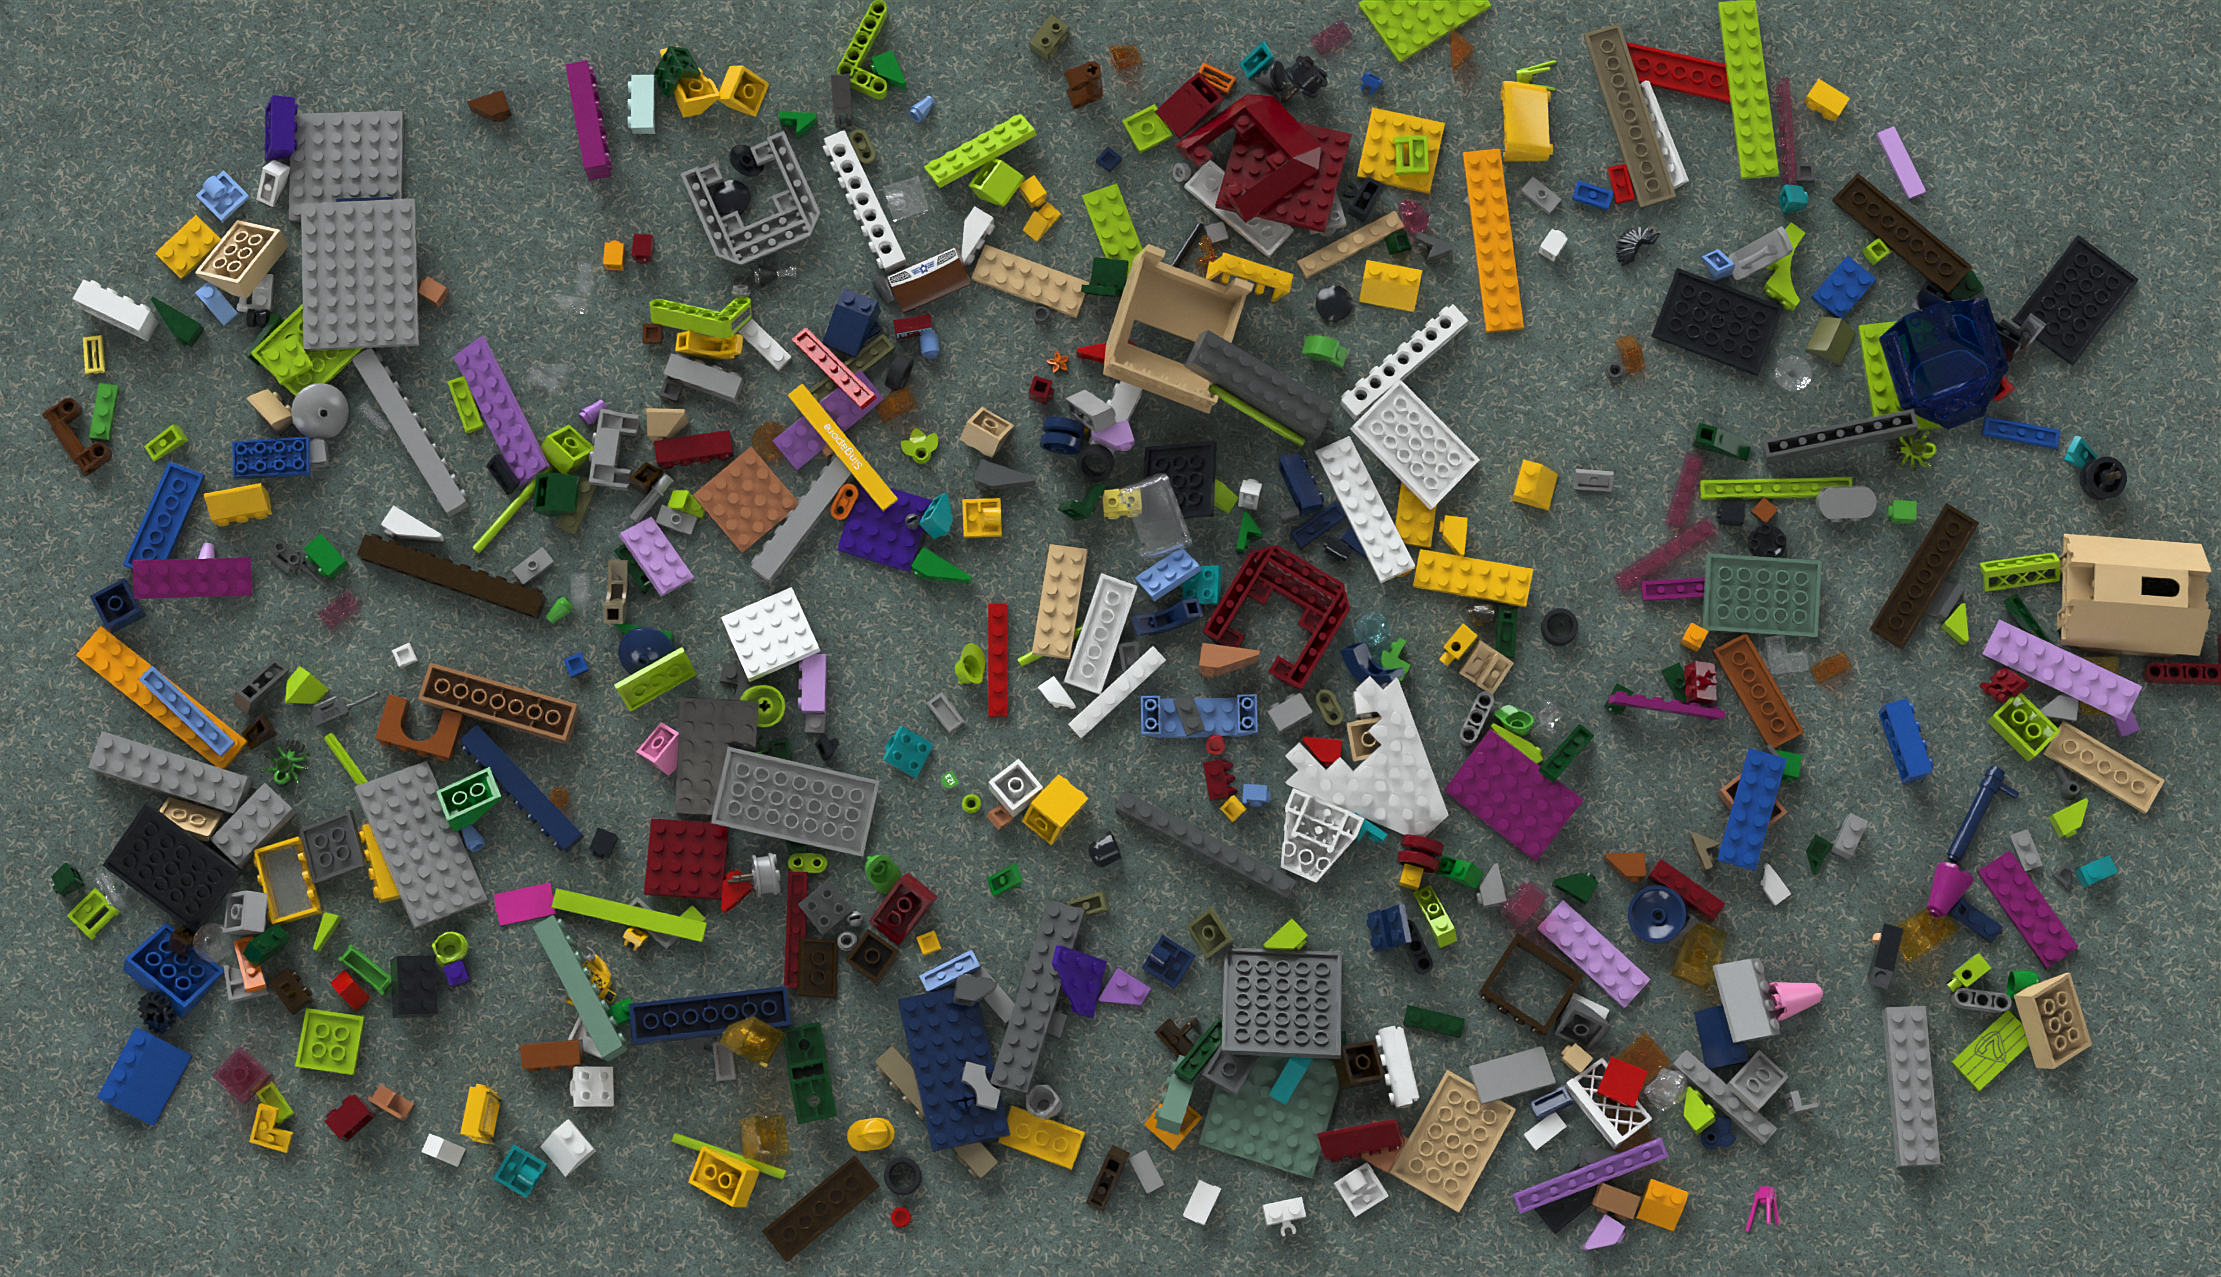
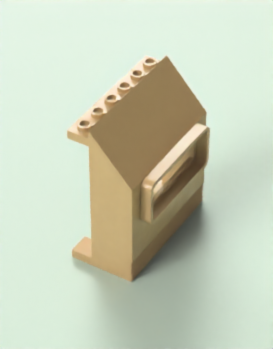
M1148 244L1134 257L1106 344L1103 374L1209 414L1211 407L1217 403L1219 397L1207 391L1211 382L1184 367V364L1128 344L1134 320L1194 343L1199 334L1206 330H1210L1232 343L1245 298L1252 291L1254 284L1235 278L1227 286L1220 285L1160 262L1164 258L1166 250Z

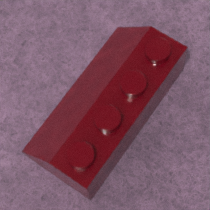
M1396 1119L1317 1133L1324 1158L1328 1161L1331 1160V1163L1343 1161L1342 1158L1350 1157V1159L1362 1158L1361 1154L1369 1153V1156L1379 1155L1381 1150L1386 1149L1389 1152L1400 1151V1147L1405 1146L1402 1125Z

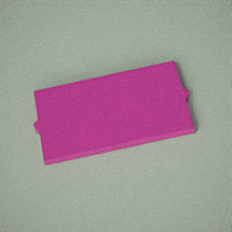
M551 883L494 895L495 912L498 915L500 926L557 914L556 909L552 908L554 896Z

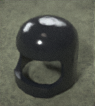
M1111 831L1105 833L1106 837L1104 840L1097 843L1094 841L1089 846L1090 858L1098 867L1108 866L1122 858Z

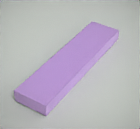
M1893 126L1877 133L1876 136L1907 199L1910 200L1925 194L1926 190L1895 127Z

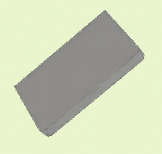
M1798 1091L1790 1092L1784 1096L1788 1115L1811 1111L1818 1107L1817 1103L1802 1106Z

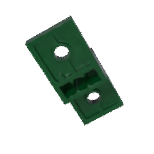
M820 1022L781 1030L798 1125L837 1117ZM802 1040H807L810 1043V1047L806 1051L799 1049V1043ZM812 1095H816L820 1099L817 1106H811L808 1103Z

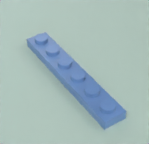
M151 666L138 679L221 757L234 746L235 742L156 668Z

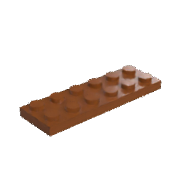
M1747 633L1712 651L1766 746L1771 744L1776 749L1804 733Z

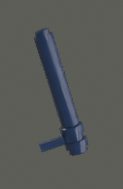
M1991 766L1990 769H1987L1986 777L1982 779L1979 785L1980 789L1947 852L1948 860L1954 863L1962 860L1994 794L2001 790L2014 799L2018 797V791L2003 783L2005 771L1996 766Z

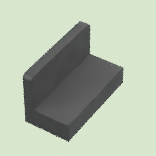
M1945 580L1926 612L1943 622L1948 617L1966 586L1961 583L1955 586Z

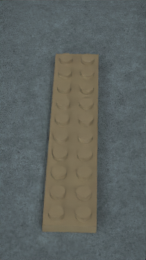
M1620 23L1585 33L1583 36L1624 162L1628 169L1639 208L1642 209L1675 199L1676 194Z

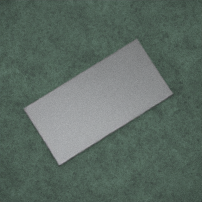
M1543 1046L1469 1066L1481 1105L1556 1083Z

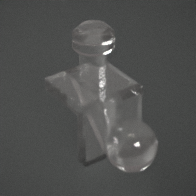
M1547 700L1544 702L1543 710L1537 714L1541 724L1536 728L1532 727L1529 731L1530 735L1537 739L1544 730H1547L1553 736L1556 734L1553 725L1564 715V712L1557 707L1554 701Z

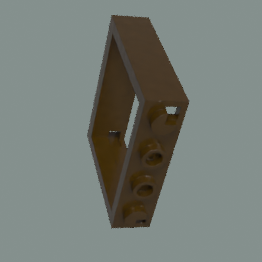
M1517 933L1478 994L1481 995L1480 998L1487 1004L1492 1002L1498 1006L1497 1010L1504 1015H1507V1013L1512 1015L1516 1023L1522 1026L1524 1024L1529 1026L1533 1034L1545 1036L1584 975ZM1516 945L1573 981L1544 1026L1488 990Z

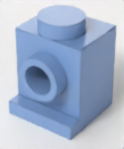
M1244 784L1243 806H1246V803H1250V806L1260 807L1262 804L1270 803V791H1267V785Z

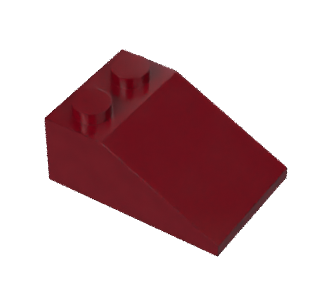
M907 873L899 878L869 922L899 946L927 913L938 896L910 873Z

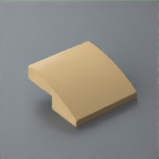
M1479 640L1459 673L1493 695L1514 663Z

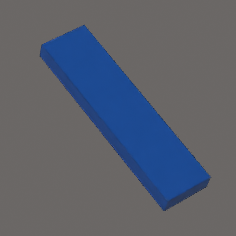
M1985 416L1982 436L2057 449L2060 430Z

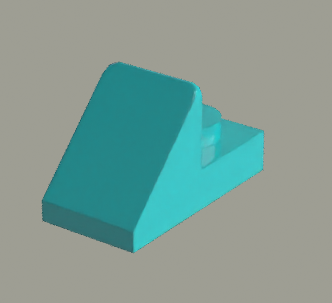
M2075 436L2064 460L2082 469L2090 460L2098 459V456L2082 437Z
M1365 819L1356 837V843L1358 845L1367 833L1371 841L1374 843L1379 841L1382 844L1388 834Z

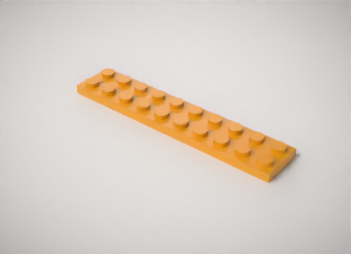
M1500 149L1463 152L1486 333L1524 329Z
M102 626L97 629L76 654L78 658L216 767L225 770L247 744V740L165 677L235 742L234 746L221 757L138 680L151 665Z

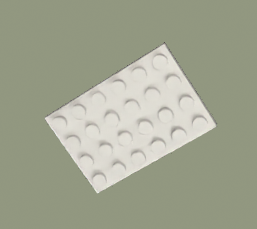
M1400 379L1350 428L1430 510L1480 460Z

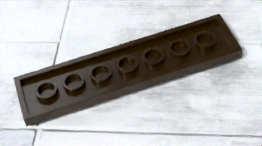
M1859 173L1832 200L1833 203L1877 239L1880 238L1888 248L1947 295L1973 268Z
M1946 503L1869 630L1902 650L1979 522Z

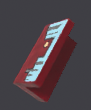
M930 314L893 320L897 340L917 337L925 330H933Z

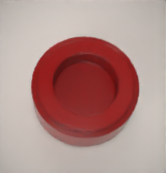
M1211 735L1206 742L1207 751L1213 755L1221 754L1226 745L1224 738L1220 735Z
M898 1207L893 1210L891 1221L896 1227L902 1228L910 1223L911 1215L906 1208Z

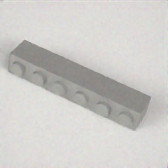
M1685 1050L1671 1065L1672 1069L1727 1117H1730L1735 1124L1758 1144H1765L1777 1130L1758 1111L1756 1113L1753 1112L1726 1086L1727 1084L1688 1050Z

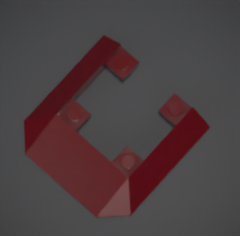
M1246 94L1175 145V148L1185 159L1189 158L1198 169L1213 159V154L1205 146L1232 127L1241 137H1244L1257 127L1278 151L1266 159V164L1273 170L1272 173L1247 191L1237 180L1222 190V195L1233 205L1234 211L1245 223L1256 217L1319 170L1321 146L1274 96Z
M1279 545L1251 551L1202 632L1216 645L1239 648L1245 636L1230 628V625L1247 597L1264 606L1272 592L1279 594L1305 610L1297 625L1310 632L1312 636L1294 665L1277 656L1268 674L1284 682V685L1302 690L1350 611L1344 584Z

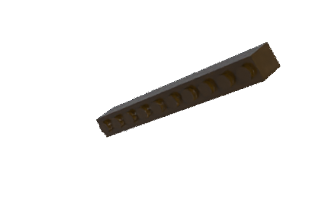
M371 534V536L364 535L357 553L360 560L535 619L540 617L547 598L542 594L543 591L537 588L530 590L519 582L512 584L507 582V579L504 577L496 576L494 578L489 576V573L486 571H473L468 565L460 564L459 566L453 564L454 561L443 558L441 560L435 558L436 555L430 552H425L424 554L417 552L418 549L412 546L402 547L399 542L394 540L384 541L381 536Z

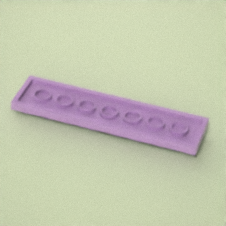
M2000 619L1982 653L2123 721H2126L2142 689V686Z

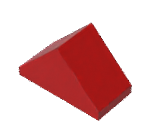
M343 970L330 982L337 993L355 1011L370 999V996L346 970Z

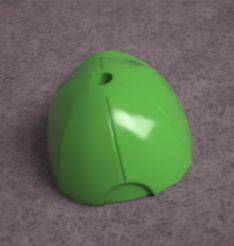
M1505 705L1494 713L1503 723L1506 730L1519 737L1527 735L1534 723V719L1529 713L1511 705Z

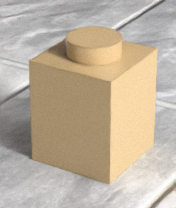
M1576 1043L1572 1047L1568 1044L1561 1052L1563 1055L1561 1061L1577 1075L1593 1059Z

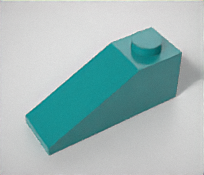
M1291 1057L1269 1096L1286 1105L1313 1058Z

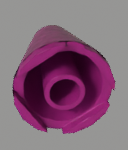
M1940 862L1936 866L1927 905L1931 916L1935 918L1945 917L1970 888L1974 879L1968 871L1965 870L1963 873L1958 870V865L1949 862Z

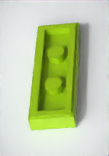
M465 376L447 381L466 434L484 428Z

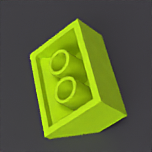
M2022 693L2015 698L2011 697L1986 721L2027 762L2031 761L2061 732Z

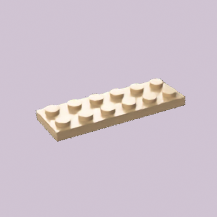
M986 244L971 277L972 280L1075 318H1077L1086 293L1081 292L1082 284L1089 285V282Z
M1050 544L1032 649L1033 655L1071 659L1088 549Z
M2062 721L2058 727L2061 732L2049 742L2043 754L2146 814L2165 780L2069 723Z

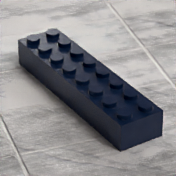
M786 986L632 1003L628 1005L632 1046L783 1029L791 1026Z

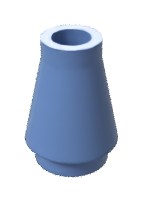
M927 96L910 107V117L918 123L924 121L931 108L935 105L934 99Z
M472 825L461 829L467 849H470L471 852L479 851L485 846L484 838Z

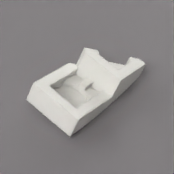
M1054 676L1038 687L1047 701L1053 704L1055 708H1059V706L1070 707V709L1076 708L1071 698Z

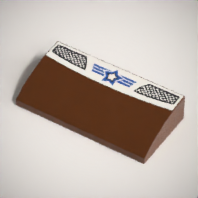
M955 247L888 276L893 293L903 313H907L972 285L960 251Z

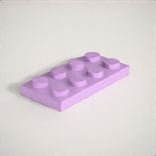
M652 517L620 533L619 537L661 597L693 580L694 576Z

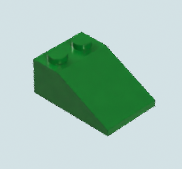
M490 767L436 791L446 819L454 832L475 823L502 799Z

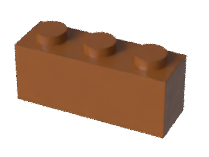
M583 1039L520 1045L522 1069H528V1072L540 1071V1067H547L548 1070H558L559 1066L567 1065V1069H573V1067H579V1064L584 1063Z

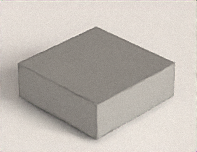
M1223 221L1205 226L1210 245L1229 240Z

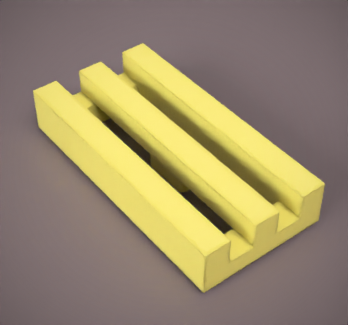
M103 336L83 337L85 374L106 373ZM96 340H98L100 368L97 365ZM88 341H91L93 369H90Z

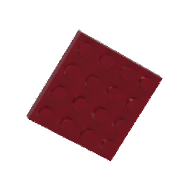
M651 818L644 895L722 900L729 827L711 824V822Z

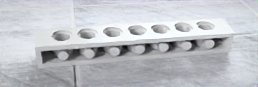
M845 130L824 138V152L826 156H831L832 162L830 164L834 172L838 171L840 178H838L842 189L846 188L848 194H845L850 205L853 204L855 207L853 213L857 221L861 220L863 224L861 230L864 236H868L871 241L868 244L872 253L876 252L878 256L876 261L879 268H884L885 273H889L905 266L906 259ZM838 152L845 153L842 157L836 156ZM845 168L853 169L850 173L844 172ZM853 184L861 185L858 189L851 188ZM861 200L868 201L866 205L859 204ZM869 216L876 217L874 221L866 220ZM876 232H882L883 236L877 238L874 236V234ZM884 248L891 249V252L888 254L882 253V250Z
M1454 304L1449 308L1447 306L1439 312V317L1435 320L1433 318L1425 324V329L1416 331L1411 336L1412 340L1408 343H1402L1397 348L1398 352L1394 355H1388L1383 360L1384 364L1380 367L1375 366L1369 372L1370 375L1366 379L1361 378L1355 384L1356 387L1352 391L1347 390L1341 396L1340 405L1355 421L1368 411L1399 379L1403 381L1467 326L1468 319ZM1445 322L1450 327L1444 329L1440 326V324ZM1432 334L1436 339L1430 341L1426 336ZM1418 346L1422 351L1417 353L1412 348ZM1404 358L1408 361V363L1404 365L1400 364L1398 362V359ZM1391 370L1394 375L1386 376L1384 371ZM1377 382L1380 387L1372 388L1370 383ZM1363 394L1366 399L1358 400L1356 395Z

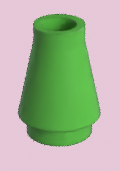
M565 596L561 599L558 598L546 615V618L554 624L571 613L574 606Z

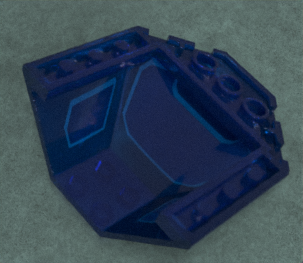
M1987 297L1936 303L1904 315L1879 337L1900 408L1904 410L1914 409L1915 414L1946 429H1951L1983 417L1987 411V406L2000 387L1999 384L2004 374L2006 375L2009 369Z

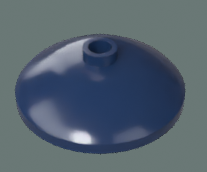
M639 627L629 631L622 638L619 644L618 656L623 668L630 675H633L674 652L675 648L671 640L661 631L650 627Z
M1661 885L1649 886L1639 891L1631 900L1628 908V922L1632 931L1640 939L1654 944L1665 943L1674 939L1682 931L1687 917L1685 903L1679 894L1669 887ZM1658 914H1662L1661 920H1656Z

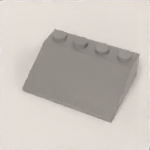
M1746 959L1712 966L1733 1043L1762 1040L1779 1035L1780 1024L1775 1017L1774 1003L1769 995V984L1765 980L1764 966L1760 959Z

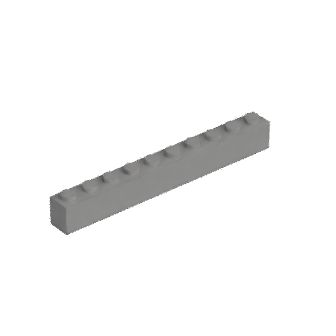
M368 348L354 356L352 361L449 518L467 508L469 505L466 500L469 497L464 489L461 491L458 489L459 481L454 474L450 475L447 471L450 467L444 458L441 460L437 455L440 451L435 443L431 444L428 438L431 436L426 428L421 429L418 424L421 420L417 413H411L409 408L412 405L407 397L402 398L399 392L402 389L397 381L393 383L390 379L393 375L387 366H382L381 361H383V358L378 350L374 352L372 348Z

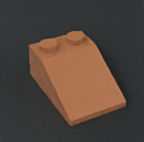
M1202 643L1198 673L1202 674L1203 677L1213 678V675L1219 676L1258 663L1260 651Z

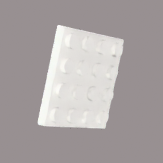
M792 587L721 617L749 682L820 652Z

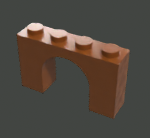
M388 695L375 739L380 742L379 745L386 748H391V745L396 746L399 751L409 753L410 750L417 752L416 755L425 758L428 755L434 756L435 760L446 763V760L452 761L466 717L462 713L444 709L437 732L425 741H414L409 739L404 731V722L410 702L405 698Z

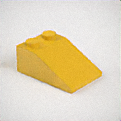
M702 1146L688 1183L732 1207H746L760 1170L736 1158Z

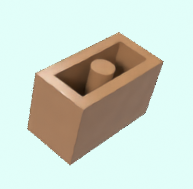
M1600 1183L1597 1186L1592 1205L1597 1206L1596 1210L1608 1214V1211L1615 1213L1614 1217L1626 1221V1218H1634L1641 1197Z

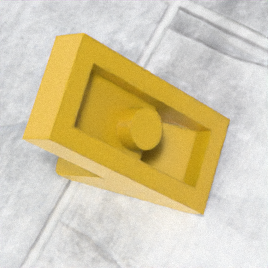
M1047 202L1038 212H1033L1023 231L1037 242L1061 217V213Z

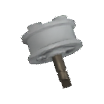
M768 853L767 856L757 858L755 855H751V873L740 876L735 875L733 879L728 880V884L753 881L757 898H760L761 894L767 893L777 895V893H780L779 870H776V854Z

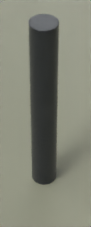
M1198 222L1171 263V266L1178 268L1203 229L1204 225Z

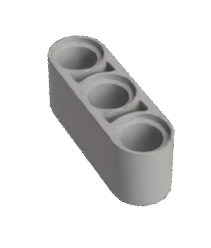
M1489 692L1479 693L1459 734V741L1464 746H1471L1475 743L1494 702V698ZM1486 698L1489 701V705H1481L1479 699ZM1478 715L1481 718V722H1473L1471 716ZM1463 733H1472L1473 739L1466 740Z
M1961 988L1951 996V1002L1955 1007L1992 1013H2002L2008 1010L2012 1004L2010 997L2006 994ZM1959 993L1965 996V1003L1958 1000L1957 996ZM1978 996H1981V997L1984 998V1000H1985V1005H1984V1006L1980 1005V1004L1977 1002V997H1978ZM1997 999L2004 1001V1008L1998 1007Z

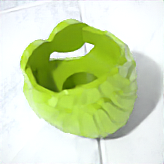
M445 932L438 936L432 943L437 963L445 967L464 959L469 949V943L465 937L456 932Z

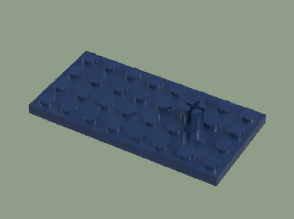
M955 988L901 998L897 1001L932 1152L1010 1136L1001 1094L999 1095L996 1110L976 1106L974 1091L968 1085L961 1082L966 1062L986 1066L985 1074L989 1083L994 1071V1064L979 1002L973 1006L953 1003Z

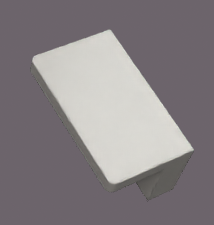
M1199 1180L1183 1216L1204 1226L1221 1188L1215 1185L1211 1186Z

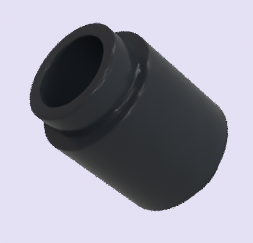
M1336 536L1328 537L1323 545L1326 548L1325 553L1346 562L1353 550L1349 547V544Z

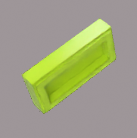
M272 1081L256 1092V1095L263 1104L279 1108L277 1125H280L295 1114Z

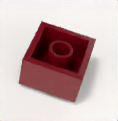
M355 1094L347 1096L341 1102L343 1105L337 1110L336 1108L331 1110L326 1115L327 1119L324 1121L336 1136L345 1142H348L377 1116L366 1102Z

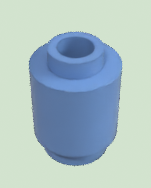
M934 330L921 332L919 341L922 356L926 357V359L937 358V355L940 354L938 335L935 334Z

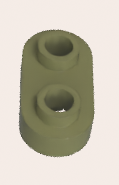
M861 129L852 131L849 135V141L859 162L863 165L872 164L876 159V153L866 132ZM861 138L862 141L860 143H857L856 139ZM865 154L870 155L868 159H865L863 156Z
M1326 689L1319 691L1316 695L1315 703L1326 724L1332 727L1340 725L1344 714L1334 694ZM1323 697H1326L1328 699V703H1323L1321 699ZM1335 714L1337 719L1331 720L1330 715Z

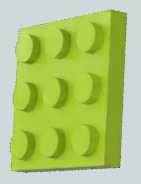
M306 1008L295 1067L355 1076L365 1017Z

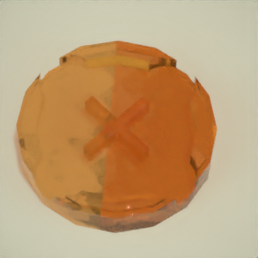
M774 422L763 423L757 427L752 436L753 449L763 459L774 460L780 458L783 454L772 440L786 429Z

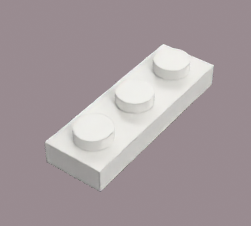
M753 319L738 331L778 371L792 359Z

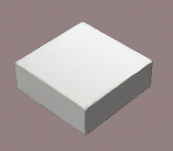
M410 643L392 650L400 669L418 661Z

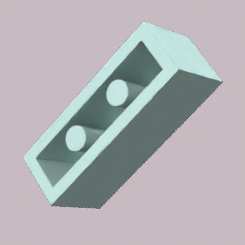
M631 75V81H628V92L631 93V99H628V110H631V117H628V128H631L633 134H655L654 75Z

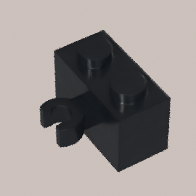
M1367 176L1360 190L1357 189L1354 183H1349L1348 187L1353 192L1344 191L1343 193L1346 198H1354L1349 206L1348 214L1363 223L1366 221L1384 188L1382 183Z

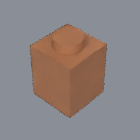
M428 276L425 281L422 280L418 285L419 296L440 308L449 294L445 286Z

